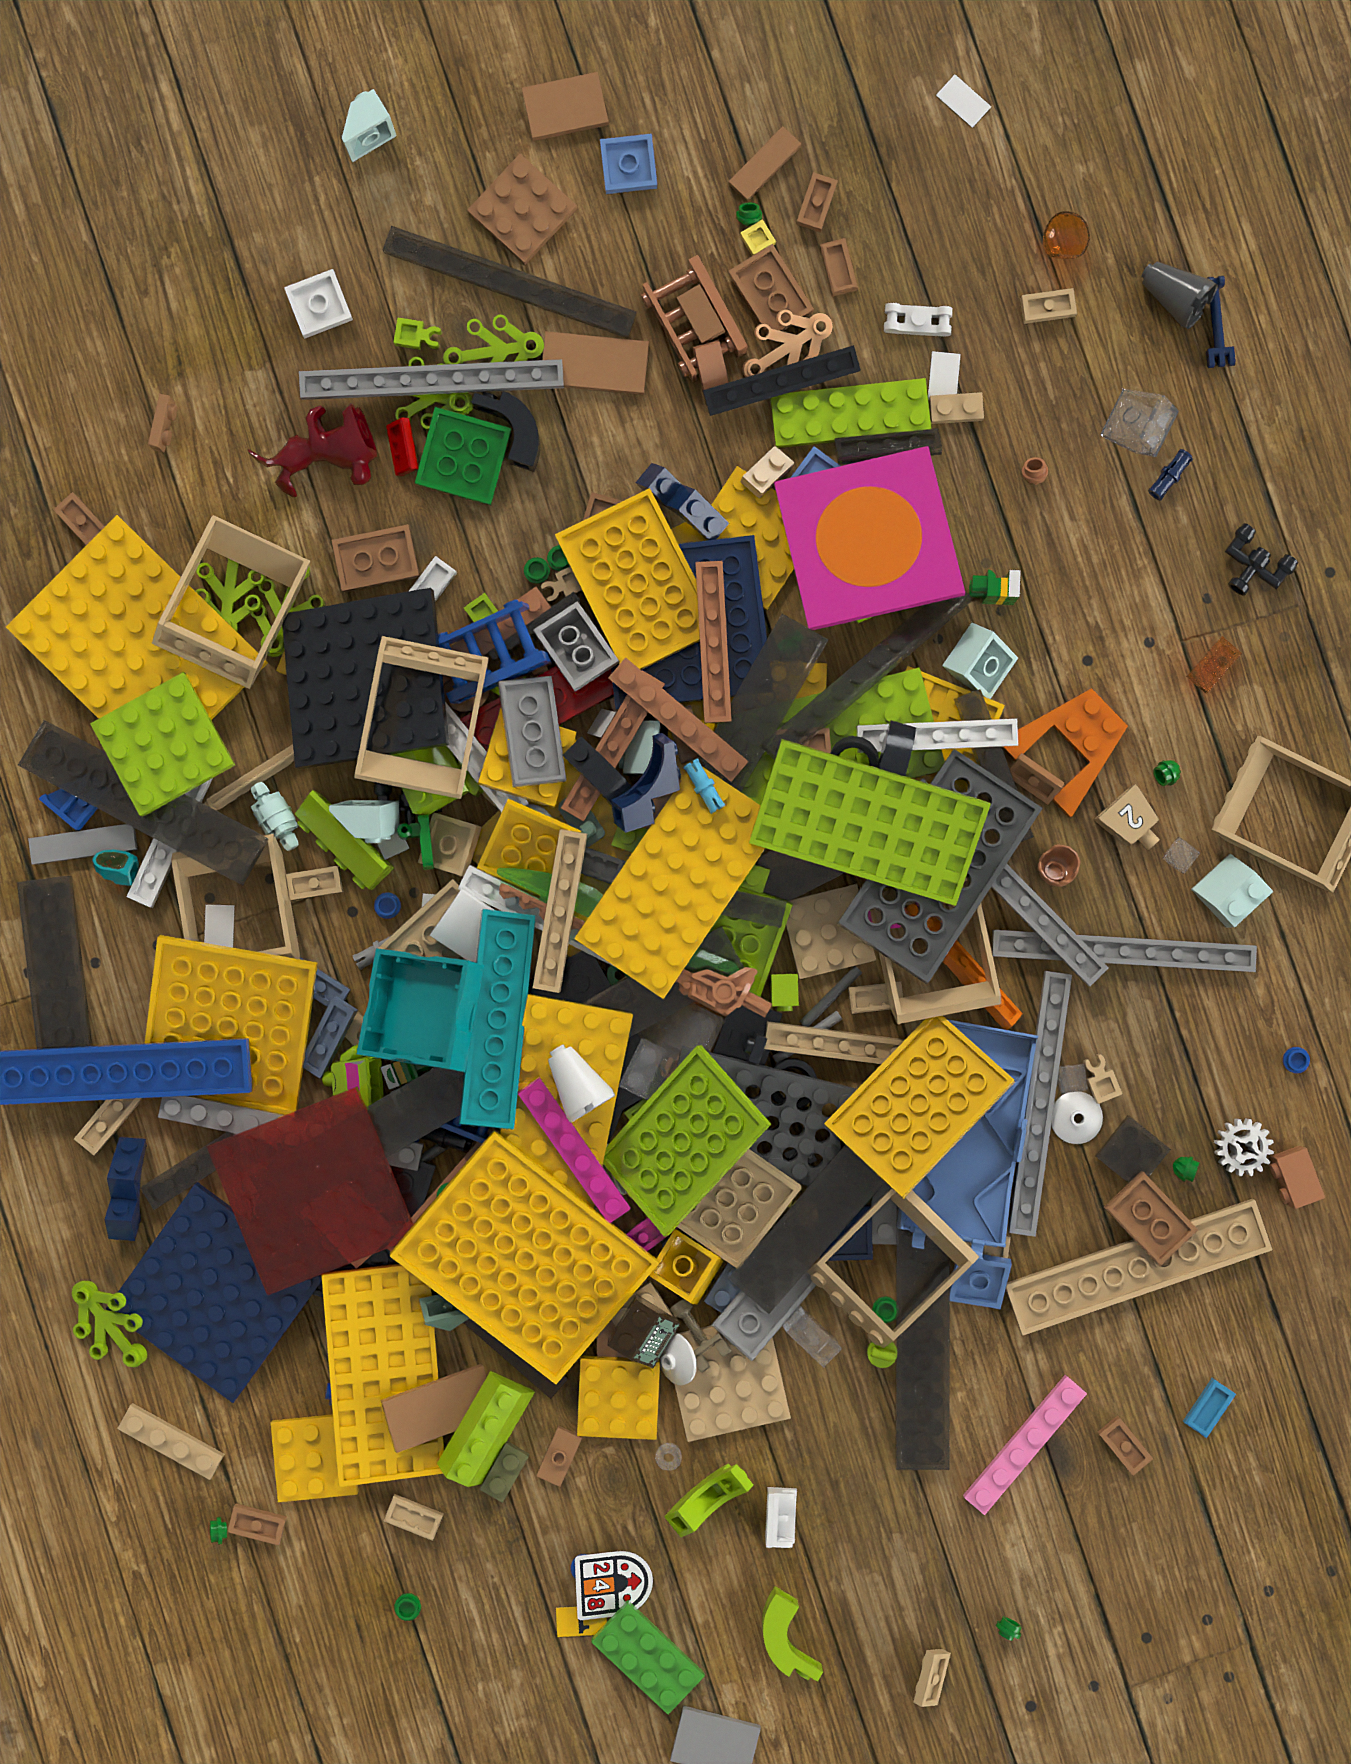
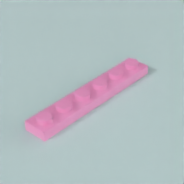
M1064 1375L964 1493V1498L985 1515L1087 1393L1067 1375Z

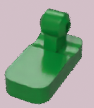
M428 814L418 815V823L410 825L406 823L400 824L397 828L400 839L407 840L410 837H420L423 870L434 869Z

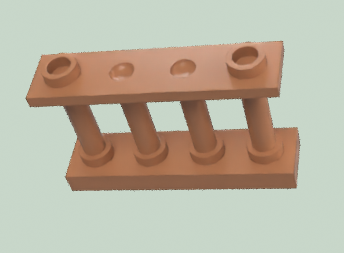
M698 255L689 259V269L686 270V274L653 292L648 282L643 284V294H641L644 305L647 309L652 308L681 361L678 363L681 373L684 377L689 376L691 382L697 380V373L695 371L697 364L695 357L689 360L682 346L697 339L698 336L695 330L691 329L677 337L670 323L686 315L683 308L679 306L664 314L658 300L690 283L693 285L696 283L697 285L700 284L725 330L726 338H724V342L720 343L722 354L734 351L737 358L747 353L748 347Z

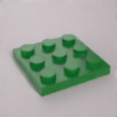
M435 407L415 485L491 506L511 428Z

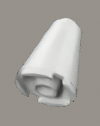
M563 1044L550 1052L552 1057L548 1059V1063L566 1118L570 1123L615 1096L613 1089L571 1046L565 1048Z

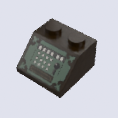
M636 1294L610 1335L607 1346L632 1361L654 1368L682 1322Z

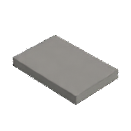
M683 1706L670 1761L680 1764H752L761 1727L758 1724Z

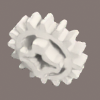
M1245 1118L1244 1123L1240 1119H1234V1126L1230 1123H1225L1227 1130L1225 1132L1218 1130L1217 1133L1222 1138L1221 1140H1214V1143L1220 1146V1149H1217L1214 1153L1222 1156L1218 1161L1219 1164H1228L1226 1167L1228 1172L1232 1173L1236 1169V1175L1242 1176L1245 1170L1247 1175L1253 1176L1254 1168L1262 1172L1261 1164H1270L1266 1156L1267 1154H1274V1151L1268 1149V1145L1274 1142L1271 1139L1265 1138L1269 1134L1268 1130L1263 1129L1260 1131L1261 1123L1255 1122L1252 1125L1251 1119ZM1247 1130V1131H1244L1242 1135H1239V1136L1233 1135V1134L1236 1133L1237 1131ZM1258 1140L1260 1142V1151L1258 1150L1257 1145ZM1236 1141L1240 1143H1245V1146L1248 1147V1150H1250L1252 1153L1242 1151L1243 1149L1240 1147L1239 1144L1236 1143ZM1228 1144H1229L1230 1150H1231V1153H1230V1154H1228V1149H1227ZM1246 1159H1254L1251 1163L1241 1165Z

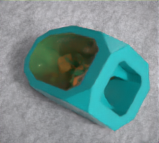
M103 850L96 853L92 859L95 871L104 879L111 880L115 884L131 886L139 871L137 856L126 851Z

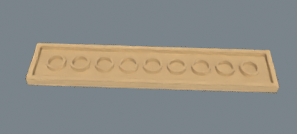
M1250 1199L1189 1220L1198 1231L1161 1266H1158L1133 1239L1007 1282L1006 1292L1021 1335L1050 1327L1272 1251L1256 1201Z

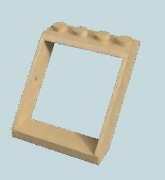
M213 515L157 624L152 644L250 689L303 584L310 560ZM206 549L212 550L291 588L255 661L170 622Z
M382 636L354 778L461 799L488 657ZM383 662L478 682L461 769L366 750Z
M1257 736L1255 742L1248 750V756L1244 765L1237 772V779L1232 789L1227 793L1220 813L1214 819L1212 830L1223 840L1333 893L1351 857V807L1318 875L1235 835L1273 755L1350 793L1351 781L1264 737Z
M274 834L172 853L171 862L184 939L199 942L188 877L271 861L286 947L258 952L300 959L283 853Z
M967 876L962 888H966L969 885V878ZM886 887L882 891V896L886 901H894L896 899V892L893 888ZM908 902V903H906L905 905H910V904H915V903H913V902ZM981 903L972 917L986 982L899 998L891 960L879 953L890 1008L897 1024L1001 1004V993ZM871 909L872 922L879 923L882 919L881 913L876 909Z
M890 1188L807 1273L811 1276V1280L815 1285L823 1288L830 1295V1299L835 1305L842 1307L849 1314V1318L854 1324L861 1326L868 1333L869 1339L874 1344L884 1348L903 1333L979 1256L913 1190L902 1199ZM889 1199L959 1266L893 1331L825 1263Z

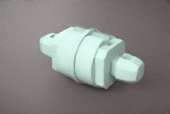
M263 782L252 786L251 792L257 802L251 808L259 827L262 828L265 835L274 834L276 840L280 838V843L287 851L296 848L299 844L295 833H292V831L299 825L291 811V806H288L279 791L269 794L270 791Z

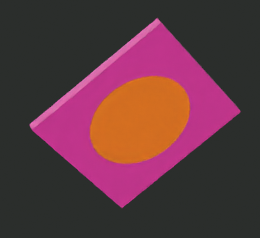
M928 446L774 482L809 631L965 596V589Z

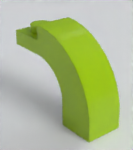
M728 1463L692 1488L664 1517L680 1537L695 1532L706 1518L722 1504L748 1492L753 1484L748 1479L745 1471L737 1464L730 1466Z
M774 1586L765 1603L762 1614V1630L766 1650L777 1668L788 1677L796 1668V1672L801 1677L807 1680L812 1678L818 1682L823 1674L821 1663L795 1648L787 1637L789 1624L799 1608L798 1600Z

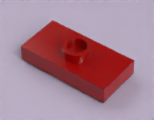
M402 417L386 425L395 475L405 476L419 469L409 418Z

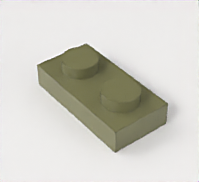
M507 1441L481 1485L480 1490L503 1503L527 1461L529 1453Z

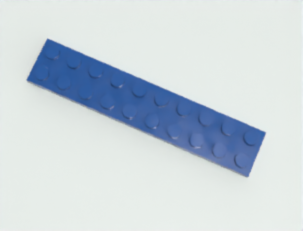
M249 1038L0 1051V1105L252 1092Z

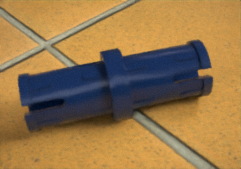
M1180 449L1168 466L1162 468L1160 471L1161 475L1149 488V494L1161 501L1174 483L1177 484L1181 479L1180 475L1193 460L1192 455Z

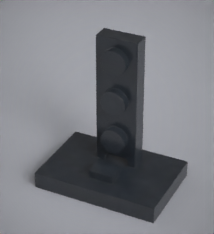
M742 1005L740 1008L734 1009L725 1017L713 1053L765 1066L770 1050L764 1049L768 1039L765 1036L766 1023H780L782 1013L769 1009L764 1018ZM755 1084L749 1085L751 1087L757 1088V1085Z

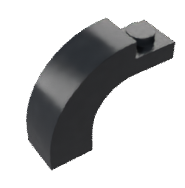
M505 391L502 392L500 401L497 400V396L491 393L482 392V395L474 393L471 403L475 410L502 418L513 428L514 441L508 457L510 465L535 472L540 456V436L530 410L518 398Z
M890 721L883 739L877 768L901 776L906 775L917 727Z
M582 736L563 754L564 758L595 787L610 805L612 804L611 799L619 797L632 788L626 779Z

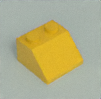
M675 1229L657 1257L659 1264L649 1276L688 1302L697 1305L724 1262V1259Z

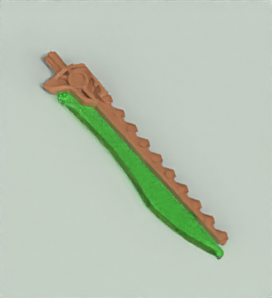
M498 868V875L541 895L538 900L509 885L501 883L499 894L502 898L519 897L520 903L518 904L523 910L538 907L539 916L544 920L552 874L534 870ZM579 882L574 911L589 917L603 897V894L595 888ZM573 916L571 930L579 929L580 931L585 922ZM699 948L687 965L695 969L709 965L723 972H728L730 976L726 977L710 970L691 973L684 969L676 980L679 983V990L683 995H688L689 998L725 1017L742 1005L765 1018L772 1003L749 991L754 982V976L758 973L756 969L744 967L739 970L736 963Z

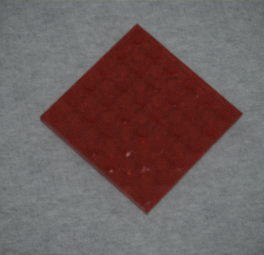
M358 1086L207 1146L267 1295L395 1246L413 1226Z

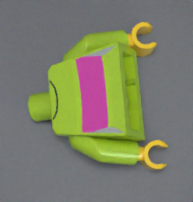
M354 1045L344 1052L340 1057V1061L332 1063L331 1071H326L323 1074L322 1082L324 1086L332 1087L334 1100L342 1102L355 1115L379 1116V1113H383L385 1117L390 1119L397 1115V1112L387 1110L389 1106L396 1107L393 1099L386 1101L384 1104L382 1070L380 1068L382 1067L381 1059L358 1055V1045Z

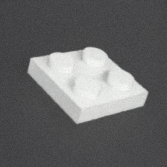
M333 269L284 287L304 339L353 320Z

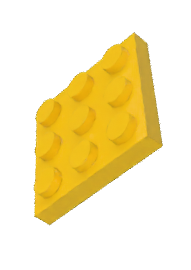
M500 708L477 784L554 808L562 782L512 787L502 709ZM559 726L562 752L564 754L573 745L577 732ZM563 756L564 766L566 770L568 761Z
M507 799L477 869L548 899L560 829L581 832V830L511 799Z
M581 1355L577 1436L656 1440L660 1359L655 1367L651 1368L624 1357Z
M333 1414L272 1420L271 1433L278 1502L358 1494V1485L339 1487Z

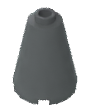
M1158 261L1153 265L1150 263L1141 276L1144 287L1182 327L1187 329L1191 328L1204 312L1201 310L1206 303L1210 304L1218 287V284L1214 283L1213 280Z

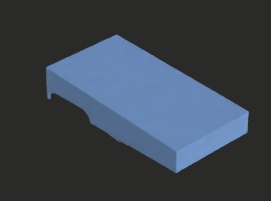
M948 1020L1015 1080V1083L912 1190L964 1242H970L971 1249L979 1256L978 1259L983 1260L984 1245L1006 1247L1015 1163L1021 1162L1027 1126V1120L1024 1117L1036 1041L1039 1036ZM899 1208L896 1227L913 1232L912 1247L924 1249L926 1234Z

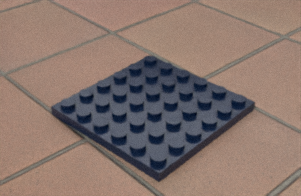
M754 535L678 544L695 578L696 562L723 561L730 697L773 692ZM700 641L642 669L644 672L665 683L662 689L679 703L703 701ZM619 663L611 668V674L619 666ZM612 682L615 709L618 711L627 693Z
M197 1182L117 1292L125 1296L126 1305L118 1311H113L108 1306L106 1310L128 1315L138 1314L142 1318L143 1323L136 1330L137 1333L230 1402L234 1403L322 1282V1275L299 1256ZM114 1299L115 1303L119 1305L118 1300Z

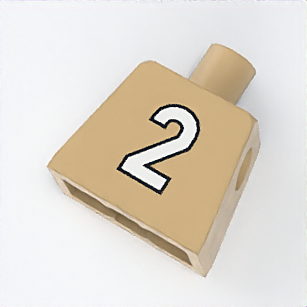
M1136 784L1126 789L1093 819L1126 846L1132 845L1139 840L1149 850L1160 840L1150 830L1159 819Z

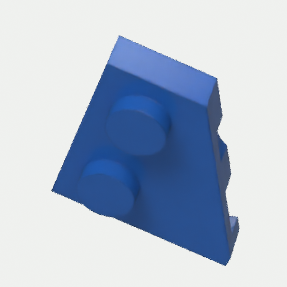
M88 773L78 778L76 782L67 783L49 795L44 794L40 796L39 800L72 828L80 831L112 790L93 774Z

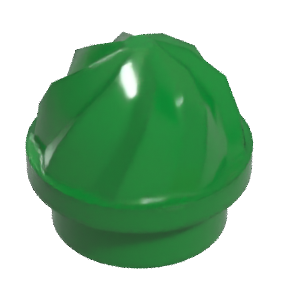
M1163 760L1153 770L1154 777L1161 786H1171L1180 778V766L1173 760Z
M1179 1157L1173 1163L1174 1174L1183 1182L1186 1180L1194 1181L1200 1162L1193 1160L1194 1157Z

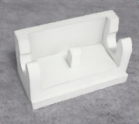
M767 1487L766 1548H790L794 1544L796 1488Z

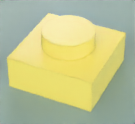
M763 219L740 233L741 239L752 256L771 244L776 245V240Z

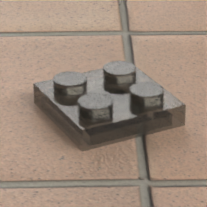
M1127 1115L1095 1157L1129 1183L1141 1171L1149 1177L1171 1149Z

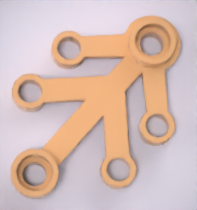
M789 310L779 311L776 316L779 325L788 326L791 324L805 328V330L795 335L771 329L767 324L758 325L754 331L757 339H769L784 344L759 360L755 358L748 359L742 367L744 376L756 375L750 371L753 364L759 367L757 373L759 374L788 353L787 365L798 362L802 344L810 339L809 353L804 360L818 356L822 340L827 338L832 332L833 325L831 319L823 313H817L810 318L793 315ZM783 313H787L789 315V320L787 323H783L781 321V315ZM819 321L824 324V329L821 332L816 329V324ZM761 327L767 329V335L765 337H761L759 335V329Z

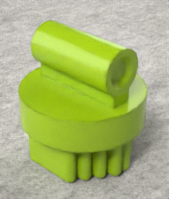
M871 1341L867 1347V1356L874 1366L886 1368L895 1362L897 1348L893 1342L882 1348Z

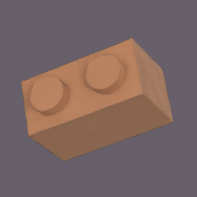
M1296 1146L1270 1156L1272 1162L1269 1165L1273 1177L1279 1180L1281 1186L1279 1195L1284 1204L1297 1209L1325 1198L1307 1148Z

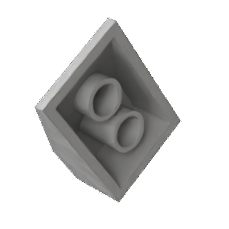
M578 601L533 630L544 650L548 652L551 660L574 691L582 688L620 663Z

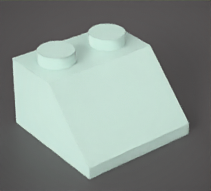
M374 89L358 94L350 104L342 140L352 162L397 136L390 115Z
M971 623L942 666L955 679L981 696L991 699L1018 657L993 631Z
M660 721L642 722L619 761V768L623 769V775L641 777L644 774L652 754V736L660 734Z
M347 800L329 805V811L355 838H365V843H379L381 840L391 839V835L397 833V828L400 825L399 801Z
M1232 854L1227 855L1191 889L1226 928L1236 927L1274 892L1255 871Z

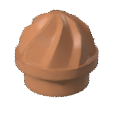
M1041 458L1028 459L1022 468V476L1029 484L1037 485L1042 483L1048 475V467Z

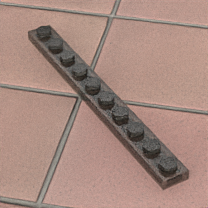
M391 226L383 247L384 254L627 339L637 316V311Z
M965 592V596L925 604L762 743V749L775 760L781 739L804 746L819 731L830 724L971 603V596Z

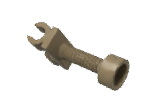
M682 1299L672 1306L670 1311L676 1319H683L686 1326L691 1330L692 1335L697 1339L696 1341L700 1347L694 1350L696 1366L703 1373L710 1368L709 1363L702 1355L705 1351L715 1345L720 1354L725 1357L732 1350L720 1333L710 1340L705 1337L706 1335L699 1328L700 1326H698L690 1312L693 1306L687 1300Z

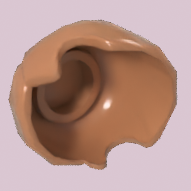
M1057 844L1041 855L1037 871L1041 879L1050 886L1062 887L1072 882L1078 874L1080 859L1077 852L1071 847Z

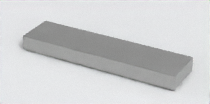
M133 823L28 838L32 865L91 857L103 850H138L135 824Z

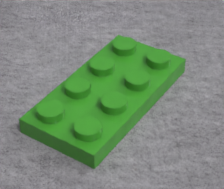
M629 1600L591 1638V1643L668 1715L705 1676L704 1671Z

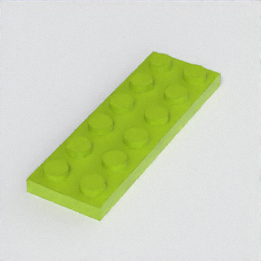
M926 378L790 392L770 398L774 439L777 448L931 431Z

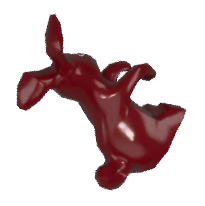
M350 403L342 412L344 417L343 425L326 431L321 421L322 415L325 414L326 410L321 405L310 409L305 418L308 426V438H302L297 434L294 435L270 459L261 457L250 449H247L248 453L265 467L281 466L275 483L282 492L291 497H297V492L290 481V476L306 469L313 462L327 461L339 468L351 469L350 479L353 484L364 485L371 479V471L368 464L377 457V449L365 415L360 407L357 406L355 408Z

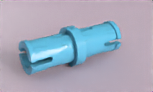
M695 759L692 761V764L688 763L683 768L694 783L696 794L700 793L710 814H712L717 809L723 808L725 803H723L714 788L715 782L713 779H709L699 759Z

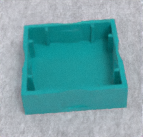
M376 948L369 984V1002L363 1016L357 1054L465 1072L484 965L469 960L439 956L422 957L408 952Z

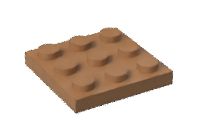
M519 154L468 208L467 212L519 261L526 265L578 208L571 199L526 158Z

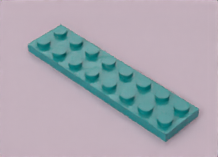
M488 909L481 910L476 963L484 965L466 1071L464 1072L459 1124L514 1129L524 1036L522 1022L528 994L536 915Z

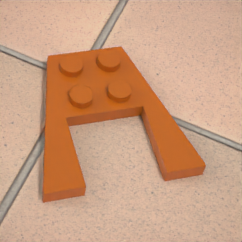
M1092 688L1018 729V746L1001 747L1015 761L1021 753L1024 754L1053 726L1075 748L1088 764L1052 799L1069 818L1077 810L1128 727Z

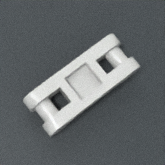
M887 303L885 305L887 321L884 322V332L950 336L952 327L949 325V318L952 317L953 309L949 306L926 307ZM897 316H905L904 323L897 322ZM931 318H939V325H931Z

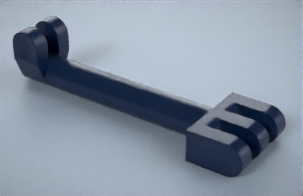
M1207 277V279L1213 280L1214 283L1218 284L1217 291L1210 302L1214 348L1207 349L1206 351L1207 367L1214 368V357H1217L1218 367H1224L1225 356H1227L1228 366H1235L1234 346L1225 347L1219 289L1224 287L1225 277Z

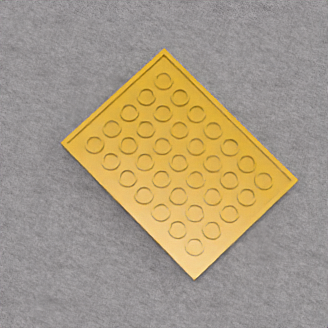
M118 515L6 626L97 718L107 715L182 672L188 676L211 720L244 688V686L152 644L157 624L181 576ZM188 585L170 622L255 661L258 652ZM266 660L264 661L260 671L268 664Z
M493 1130L390 1252L391 1258L554 1384L560 1381L659 1264V1261L615 1225L609 1223L600 1213L495 1130Z

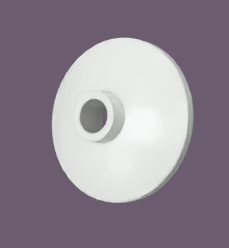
M1072 1091L1063 1094L1054 1102L1051 1126L1060 1139L1072 1144H1082L1090 1141L1098 1134L1102 1126L1103 1114L1100 1105L1095 1102L1092 1096L1084 1092ZM1080 1113L1083 1119L1080 1123H1075L1074 1116Z
M675 1333L660 1357V1367L665 1376L677 1385H685L693 1380L696 1373V1358L689 1342L682 1335Z

